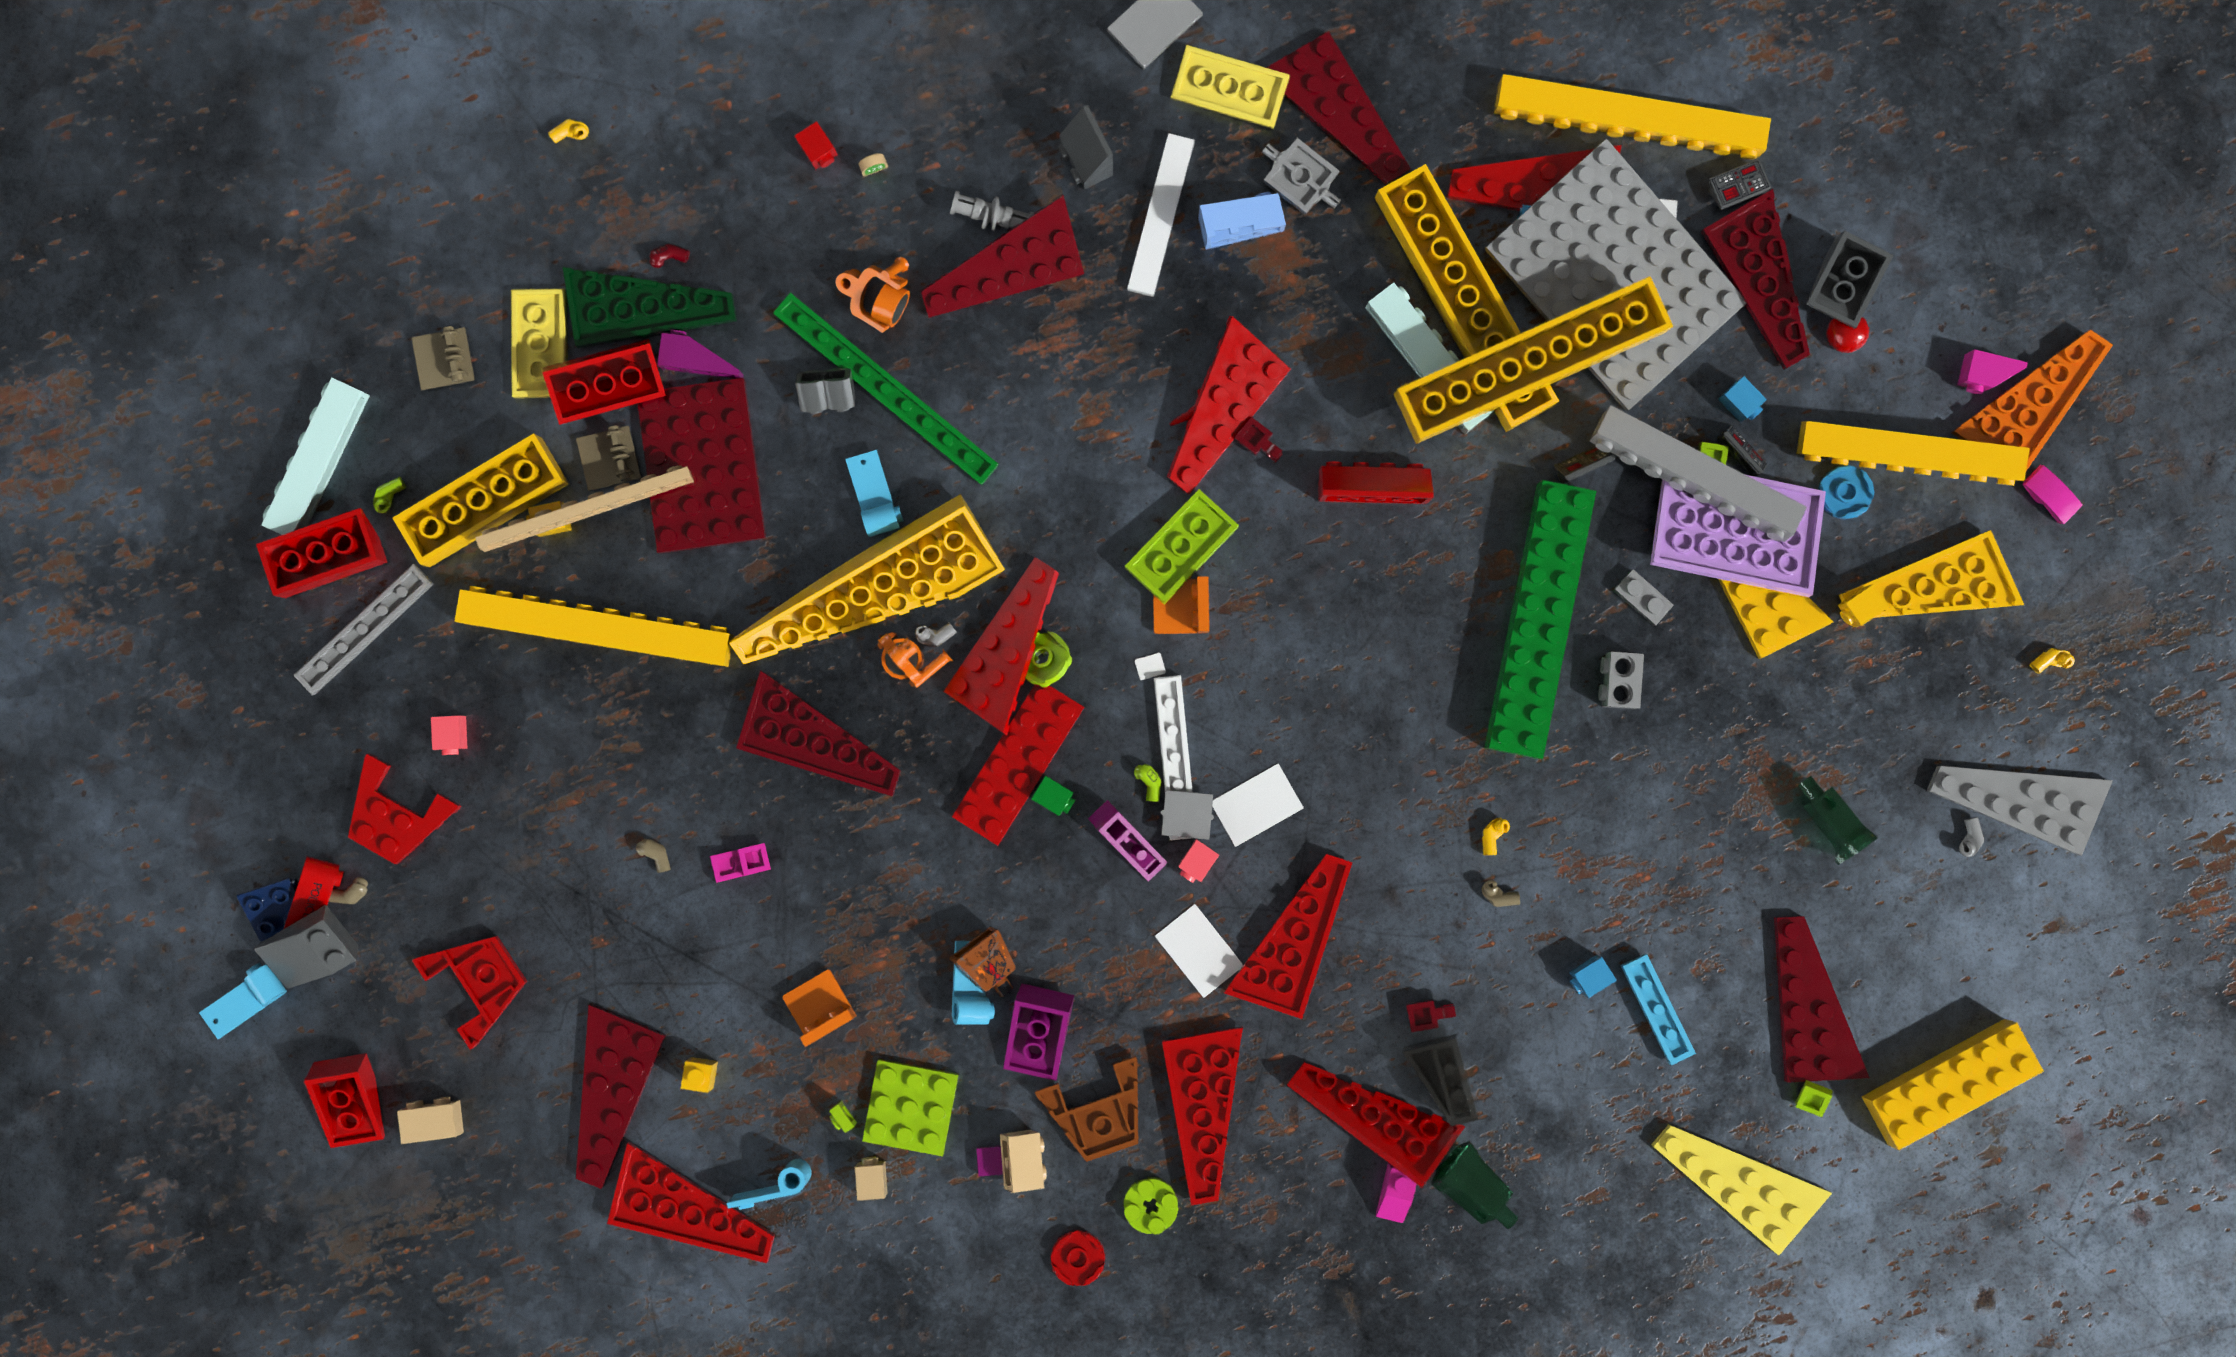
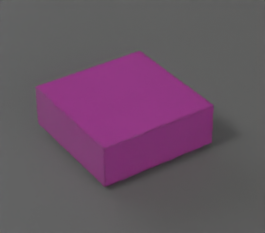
M1001 1145L977 1147L978 1176L1003 1175Z

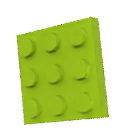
M878 1059L862 1141L943 1157L959 1074Z

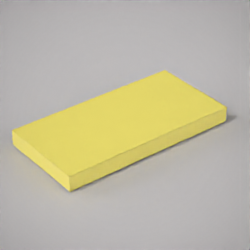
M1186 45L1171 99L1274 129L1290 75Z
M511 289L512 397L550 398L542 373L543 367L568 361L566 289Z

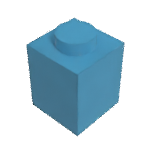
M1745 376L1738 379L1718 398L1739 422L1747 418L1753 420L1762 412L1763 408L1761 405L1767 400Z
M1598 955L1569 972L1573 978L1570 980V983L1578 995L1582 993L1588 998L1617 981L1603 957Z

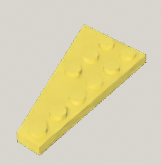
M1670 1124L1651 1144L1778 1256L1832 1194L1825 1189Z

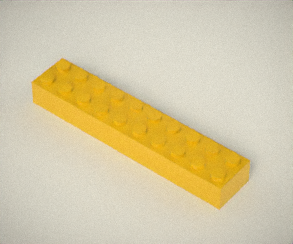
M1425 164L1379 189L1375 200L1463 357L1468 358L1521 334L1427 165ZM1548 385L1494 409V412L1504 430L1508 432L1550 409L1559 402V399L1551 385Z
M1649 276L1400 387L1393 395L1415 443L1418 444L1660 336L1670 330L1673 324L1652 278Z

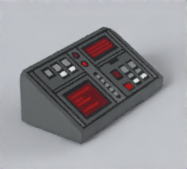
M1758 159L1709 179V193L1721 210L1771 190L1769 180Z
M1729 426L1717 437V440L1722 445L1729 446L1728 452L1750 476L1756 477L1764 472L1767 463L1734 426Z
M1595 446L1555 464L1554 469L1560 482L1564 484L1614 461L1616 456L1611 452H1603Z

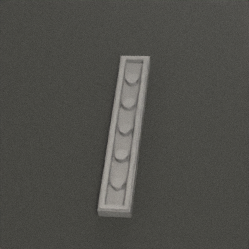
M412 564L294 674V677L311 695L317 694L432 587L434 583L416 564Z

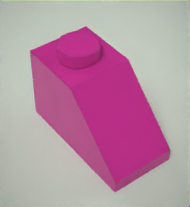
M1974 349L1964 355L1957 386L1966 387V391L1969 393L1982 394L2027 368L2028 362Z
M1390 1163L1387 1165L1376 1217L1403 1223L1413 1202L1416 1183Z

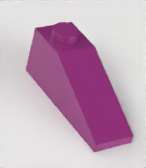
M670 330V334H661L657 364L661 369L733 379L743 378V373L691 337L686 336V332Z
M1108 800L1088 818L1095 828L1147 881H1150L1168 863Z

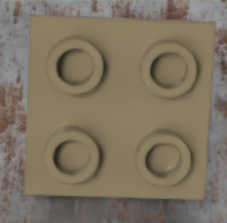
M453 326L443 328V332L412 337L421 390L475 380L465 327L454 329Z
M611 426L608 427V431L576 438L588 491L641 478L629 426L621 428Z

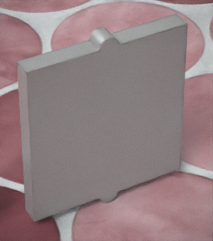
M1166 790L1164 810L1161 811L1163 815L1162 835L1209 840L1211 820L1214 819L1212 815L1213 795Z

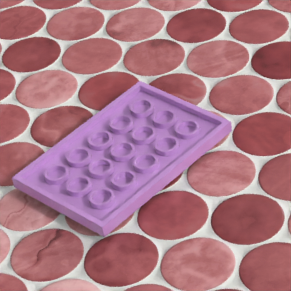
M1746 475L1807 507L1795 534L1785 542L1770 539L1767 533L1757 528L1753 529L1745 526L1742 520L1734 516L1722 514L1718 511L1717 507L1709 503L1697 501L1692 494L1684 490L1680 491L1672 488L1669 482L1662 479L1650 565L1804 597L1813 595L1826 491Z

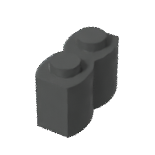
M834 368L825 371L809 370L797 373L795 384L800 411L810 414H818L826 409L844 412L855 406L856 397L850 368Z

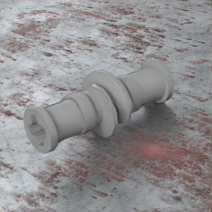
M957 190L955 191L950 211L951 215L958 213L977 221L983 220L982 229H985L990 222L992 231H995L996 224L1006 229L1013 228L1034 215V212L1031 211L1028 214L1014 210L1009 206H1000L998 196H995L992 202L989 203L977 197L975 199L959 194L960 191Z

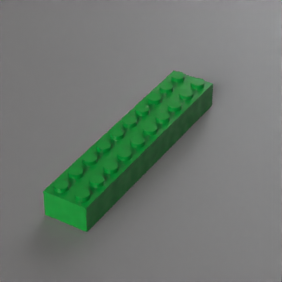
M1542 480L1536 486L1484 746L1485 749L1533 759L1544 758L1596 496L1595 490Z

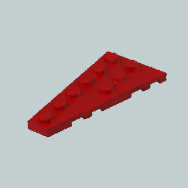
M1305 1062L1287 1084L1288 1087L1421 1188L1466 1127L1459 1123L1453 1125L1443 1121V1117L1434 1113L1428 1115L1418 1111L1416 1106L1381 1092L1375 1091L1373 1093L1361 1088V1084L1352 1081L1350 1084L1336 1078L1335 1074Z

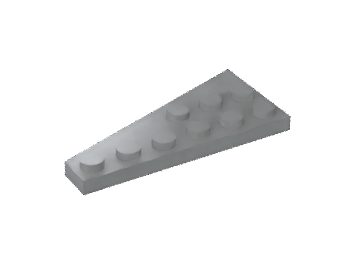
M1937 766L1927 791L2075 855L2082 856L2113 780Z

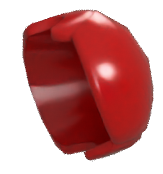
M1862 317L1857 328L1854 329L1833 318L1829 322L1826 332L1829 345L1842 353H1852L1862 348L1869 337V326L1866 319Z

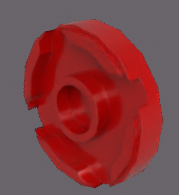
M1079 1229L1068 1231L1060 1236L1053 1245L1051 1253L1052 1270L1058 1279L1067 1285H1089L1103 1271L1105 1263L1104 1247L1092 1233Z

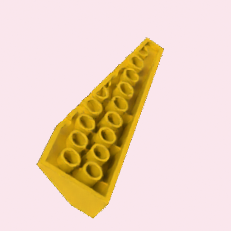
M960 494L815 581L729 641V644L743 664L778 654V651L790 647L794 649L802 646L803 643L815 639L820 641L829 638V635L834 633H845L884 621L886 617L898 613L903 615L909 613V610L924 605L925 607L935 605L937 601L949 598V600L957 598L1001 573L1005 568Z

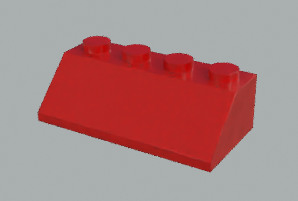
M649 339L546 366L542 370L559 425L666 396Z
M1331 461L1326 462V466H1321L1319 469L1318 502L1427 504L1434 498L1431 469L1423 468V464H1407V468H1396L1395 463H1380V467H1369L1367 462H1355L1353 467L1342 466V462Z
M361 508L256 544L272 594L281 598H288L388 563L380 538Z

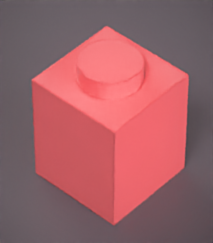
M466 716L431 717L432 750H441L442 755L459 754L458 749H467Z
M1195 839L1178 864V867L1182 869L1180 875L1192 883L1195 879L1202 882L1219 854Z

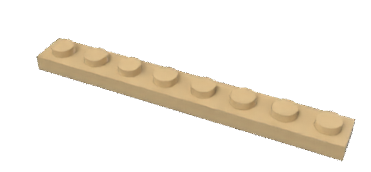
M682 465L674 466L667 469L666 474L656 476V474L642 477L639 483L630 485V483L620 484L614 487L615 491L606 494L604 492H596L589 495L588 500L579 503L577 501L566 502L561 505L562 508L553 512L550 509L537 512L535 518L526 521L524 518L516 519L509 522L508 527L499 530L498 527L482 531L481 536L475 537L478 548L487 552L694 482L691 471L688 467L683 468Z

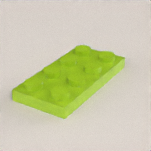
M1198 489L1125 565V569L1165 605L1238 529L1239 525Z

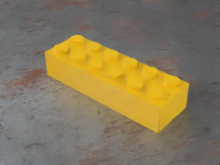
M533 433L394 516L393 520L419 564L432 567L475 541V537L481 536L482 531L499 527L527 510L528 507L534 506L569 485V482L544 440Z
M2003 1019L1861 1097L1887 1145L1901 1150L2044 1072L2018 1023Z

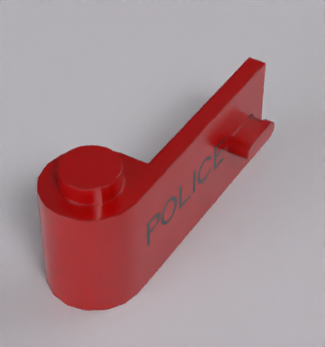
M309 856L306 857L284 929L324 905H328L333 887H339L344 871L339 870L340 864Z

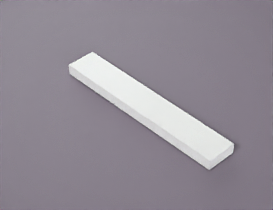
M1168 133L1128 284V291L1154 297L1194 145L1193 139Z
M1181 675L1154 678L1165 791L1193 793ZM1169 836L1170 840L1190 839L1186 837Z

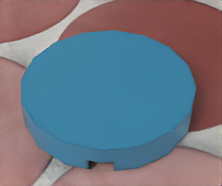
M1852 465L1837 466L1828 471L1821 479L1818 490L1826 491L1825 512L1834 518L1843 520L1856 518L1866 512L1875 493L1873 482L1868 474Z

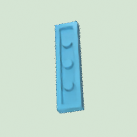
M1643 954L1620 965L1668 1064L1672 1066L1696 1054L1648 955Z

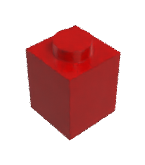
M817 121L794 136L815 170L819 167L825 168L834 162V157L838 155Z

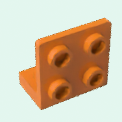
M1208 576L1189 579L1165 605L1153 595L1155 634L1209 633Z
M830 969L783 995L784 1002L803 1033L800 1039L805 1047L857 1016Z

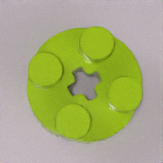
M1047 631L1048 633L1041 634L1037 632L1034 642L1036 647L1025 678L1028 682L1041 687H1048L1058 681L1072 663L1068 645L1059 635ZM1041 653L1043 655L1049 653L1048 660L1045 663L1038 664L1040 661L1038 656Z
M1148 1177V1179L1136 1181L1129 1187L1124 1197L1125 1217L1129 1224L1139 1232L1145 1234L1162 1233L1173 1224L1178 1214V1200L1172 1186L1157 1177ZM1152 1198L1157 1200L1156 1206L1158 1209L1147 1212L1146 1206L1143 1204L1145 1200L1148 1202Z

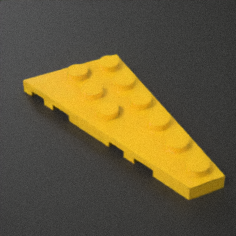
M1991 530L1839 594V598L1843 602L1861 588L1874 585L1889 606L1874 618L2024 605Z
M1718 579L1758 659L1833 623L1809 597Z

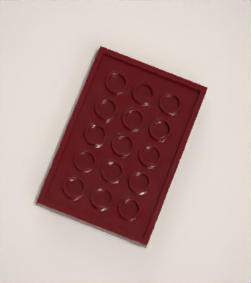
M737 378L665 388L666 396L637 403L647 475L656 474V476L666 474L667 469L682 465L683 468H689L694 480L692 483L650 497L657 553H669L766 539L745 379Z

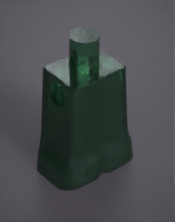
M1812 776L1798 784L1799 788L1810 800L1803 808L1835 848L1834 861L1837 865L1853 857L1878 838L1863 825L1833 787L1823 791Z
M1470 1141L1457 1146L1445 1161L1437 1167L1431 1185L1451 1197L1479 1223L1484 1224L1497 1219L1506 1229H1510L1517 1222L1518 1217L1506 1206L1513 1192L1484 1162Z

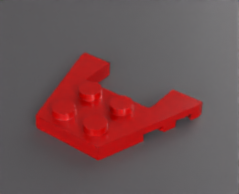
M366 754L348 838L393 864H399L426 837L444 824L445 820L452 814H455L461 808V805L442 794H437L425 816L417 814L378 791L391 765L372 754Z
M498 936L412 960L425 981L450 966L480 1011L479 1015L457 1029L470 1050L479 1044L527 982Z

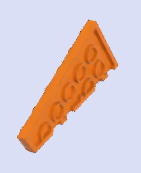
M2091 329L2086 331L1951 433L1960 440L2030 448L2027 471L2113 344Z

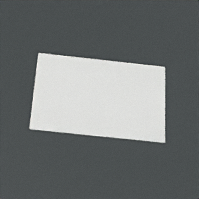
M1279 764L1214 799L1212 807L1235 847L1303 809L1301 802Z
M1196 904L1155 935L1203 998L1243 966L1242 962Z

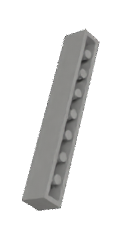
M1611 405L1602 414L1590 439V442L1595 444L1599 450L1607 453L1611 452L1619 456L1622 462L1644 469L1647 475L1669 482L1672 488L1680 491L1684 490L1692 494L1697 501L1709 503L1717 507L1718 511L1722 514L1734 516L1742 520L1745 526L1753 529L1757 528L1767 533V536L1775 541L1785 542L1795 534L1807 508L1799 502Z

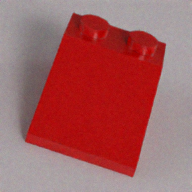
M367 1053L313 1062L304 1082L330 1148L384 1139L385 1134L376 1078Z

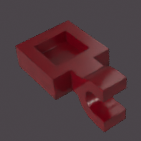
M1253 417L1248 420L1235 436V440L1255 456L1262 450L1275 463L1282 456L1283 450L1269 441L1273 433Z
M1432 999L1406 1004L1411 1032L1439 1028L1438 1019L1456 1017L1453 1003L1435 1007Z

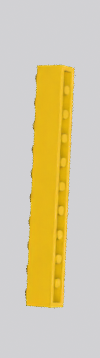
M1503 74L1498 84L1494 114H1499L1501 118L1507 120L1523 118L1527 119V122L1531 124L1547 122L1553 123L1554 127L1567 129L1570 126L1577 127L1585 133L1601 131L1607 132V135L1610 137H1623V135L1632 136L1634 140L1640 142L1656 140L1660 141V144L1664 146L1680 144L1686 145L1687 149L1700 151L1704 148L1713 150L1718 155L1740 154V157L1743 159H1756L1766 151L1771 118Z
M470 586L469 591L460 589L454 622L712 665L729 666L732 649L729 641L733 639L734 635L726 633L727 628L711 625L710 630L700 629V623L684 621V625L680 626L673 624L674 619L657 617V621L646 620L647 615L630 612V617L619 616L620 610L604 608L603 613L593 611V606L577 603L576 608L566 607L567 602L550 599V603L546 604L539 602L540 597L523 595V600L513 598V593L499 590L496 591V595L486 594V588Z

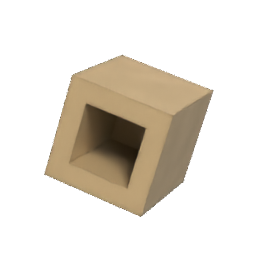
M878 1157L862 1158V1162H858L855 1166L857 1201L885 1199L888 1194L885 1161H878Z

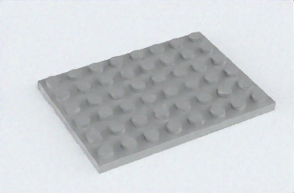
M1608 139L1599 144L1484 248L1547 322L1651 276L1673 327L1660 336L1588 367L1625 411L1630 410L1746 304L1735 286Z

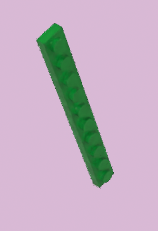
M789 293L773 312L778 319L838 368H850L852 379L981 486L999 466L996 461L792 293Z

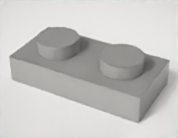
M1634 569L1630 570L1613 590L1653 626H1656L1674 606Z

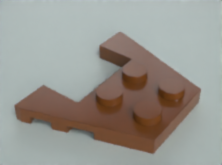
M1136 1056L1113 1063L1121 1088L1120 1092L1072 1109H1067L1059 1083L1035 1091L1037 1098L1043 1103L1049 1114L1056 1120L1086 1162L1138 1144V1076Z

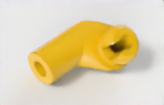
M567 119L550 130L548 134L556 144L566 136L583 140L588 136L589 129L582 122Z
M2048 648L2029 665L2033 671L2040 674L2049 665L2070 668L2074 664L2075 659L2066 650Z
M1495 818L1482 830L1483 855H1497L1496 840L1510 829V824L1506 819Z

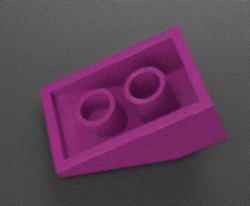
M1021 983L1015 999L1003 1069L1054 1081L1057 1080L1075 995Z

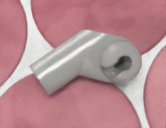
M949 622L939 630L927 628L924 625L919 626L915 630L918 642L933 647L940 646L957 633Z
M1978 817L1964 820L1967 835L1959 846V851L1963 856H1974L1984 843Z

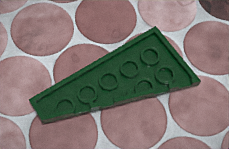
M562 267L574 342L577 348L670 333V330L682 331L737 321L734 298L731 292L685 287L679 284L659 283L646 279L620 275L613 276Z

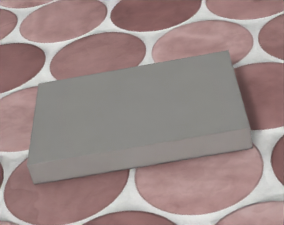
M1137 0L1107 28V31L1145 69L1202 17L1203 12L1191 0Z

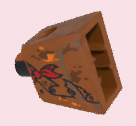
M990 926L949 957L979 989L986 992L994 987L1000 997L1005 996L1013 989L1006 976L1012 973L1016 967L998 929Z

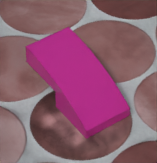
M2039 465L2022 483L2034 501L2043 504L2057 523L2065 524L2083 506L2072 491L2044 465Z
M765 843L710 856L716 883L771 870Z

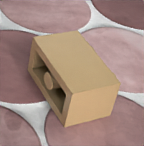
M450 1097L433 1099V1104L424 1105L423 1100L406 1103L405 1108L397 1111L401 1144L452 1138L464 1133L460 1100L451 1101Z
M1024 1130L1000 1134L1004 1189L1016 1193L1044 1188V1180H1046L1047 1173L1046 1167L1042 1163L1041 1153L1044 1152V1141L1040 1133L1033 1130Z

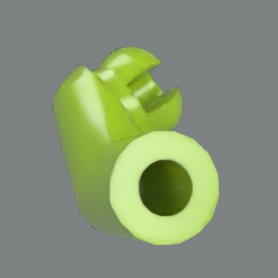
M400 476L376 489L373 500V507L376 512L386 513L391 507L394 494L406 489V485Z

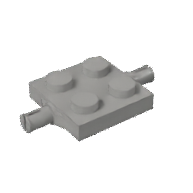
M1296 138L1292 145L1282 153L1269 143L1263 149L1262 153L1274 161L1273 168L1264 178L1263 183L1304 215L1321 199L1333 209L1339 204L1341 199L1328 191L1330 184L1339 174V170L1300 139Z

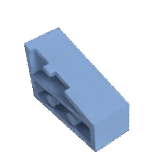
M1264 192L1251 198H1238L1231 201L1200 205L1198 220L1205 249L1282 232L1286 226L1278 193Z

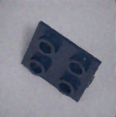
M287 878L236 896L260 941L266 940L284 929L298 886L297 879Z

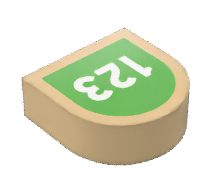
M881 153L869 155L859 162L863 177L888 168L885 157Z

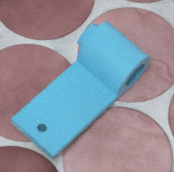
M877 450L845 459L868 537L899 529V523L903 522L904 519L900 507H894Z
M955 941L954 953L970 941ZM954 964L953 1023L955 1025H987L990 1019L994 1018V1004L990 1003L989 998L986 997V992L979 989Z
M258 963L246 971L248 976L244 979L243 983L199 1012L217 1039L228 1034L287 992L267 964L262 966L261 963Z
M791 1160L779 1174L778 1185L734 1194L727 1202L728 1208L738 1206V1209L741 1210L754 1207L756 1202L797 1194L810 1180L812 1175L811 1167L805 1160Z

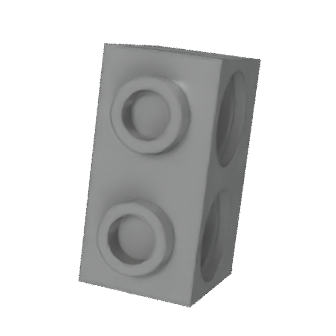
M1612 651L1605 653V657H1602L1600 672L1604 674V682L1600 684L1598 698L1599 701H1602V707L1640 709L1644 654ZM1619 659L1623 660L1627 665V670L1624 674L1616 671L1615 664ZM1617 686L1621 687L1625 692V697L1621 702L1617 701L1613 695L1614 689Z

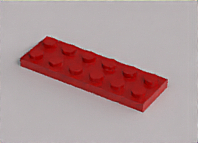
M1034 685L1011 721L1008 734H1003L952 817L998 846L1085 707L1051 686L1041 687Z

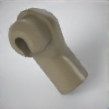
M644 839L636 845V851L639 855H645L654 859L657 873L671 870L666 848L662 844L652 839Z
M357 877L346 890L333 889L329 902L342 904L357 903L367 893V880Z
M1493 880L1486 881L1482 886L1483 896L1493 906L1520 905L1518 891L1504 893Z

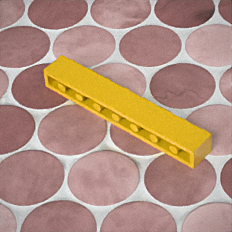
M1803 421L1801 422L1796 454L1804 455V460L1820 462L1821 457L1832 458V464L1848 465V461L1859 462V467L1876 469V464L1887 465L1886 470L1903 472L1904 467L1914 468V474L1931 475V471L1942 472L1941 477L1959 479V474L1970 475V481L1986 482L1988 477L1996 478L1997 484L2014 486L2015 481L2025 480L2030 448Z

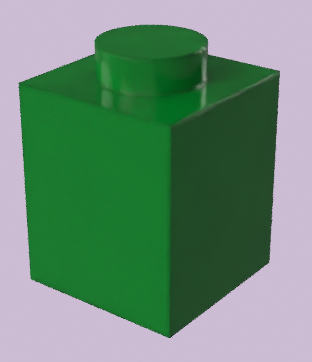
M1048 776L1044 777L1032 797L1033 801L1058 816L1062 812L1068 814L1075 802V799L1071 798L1074 793L1073 791Z

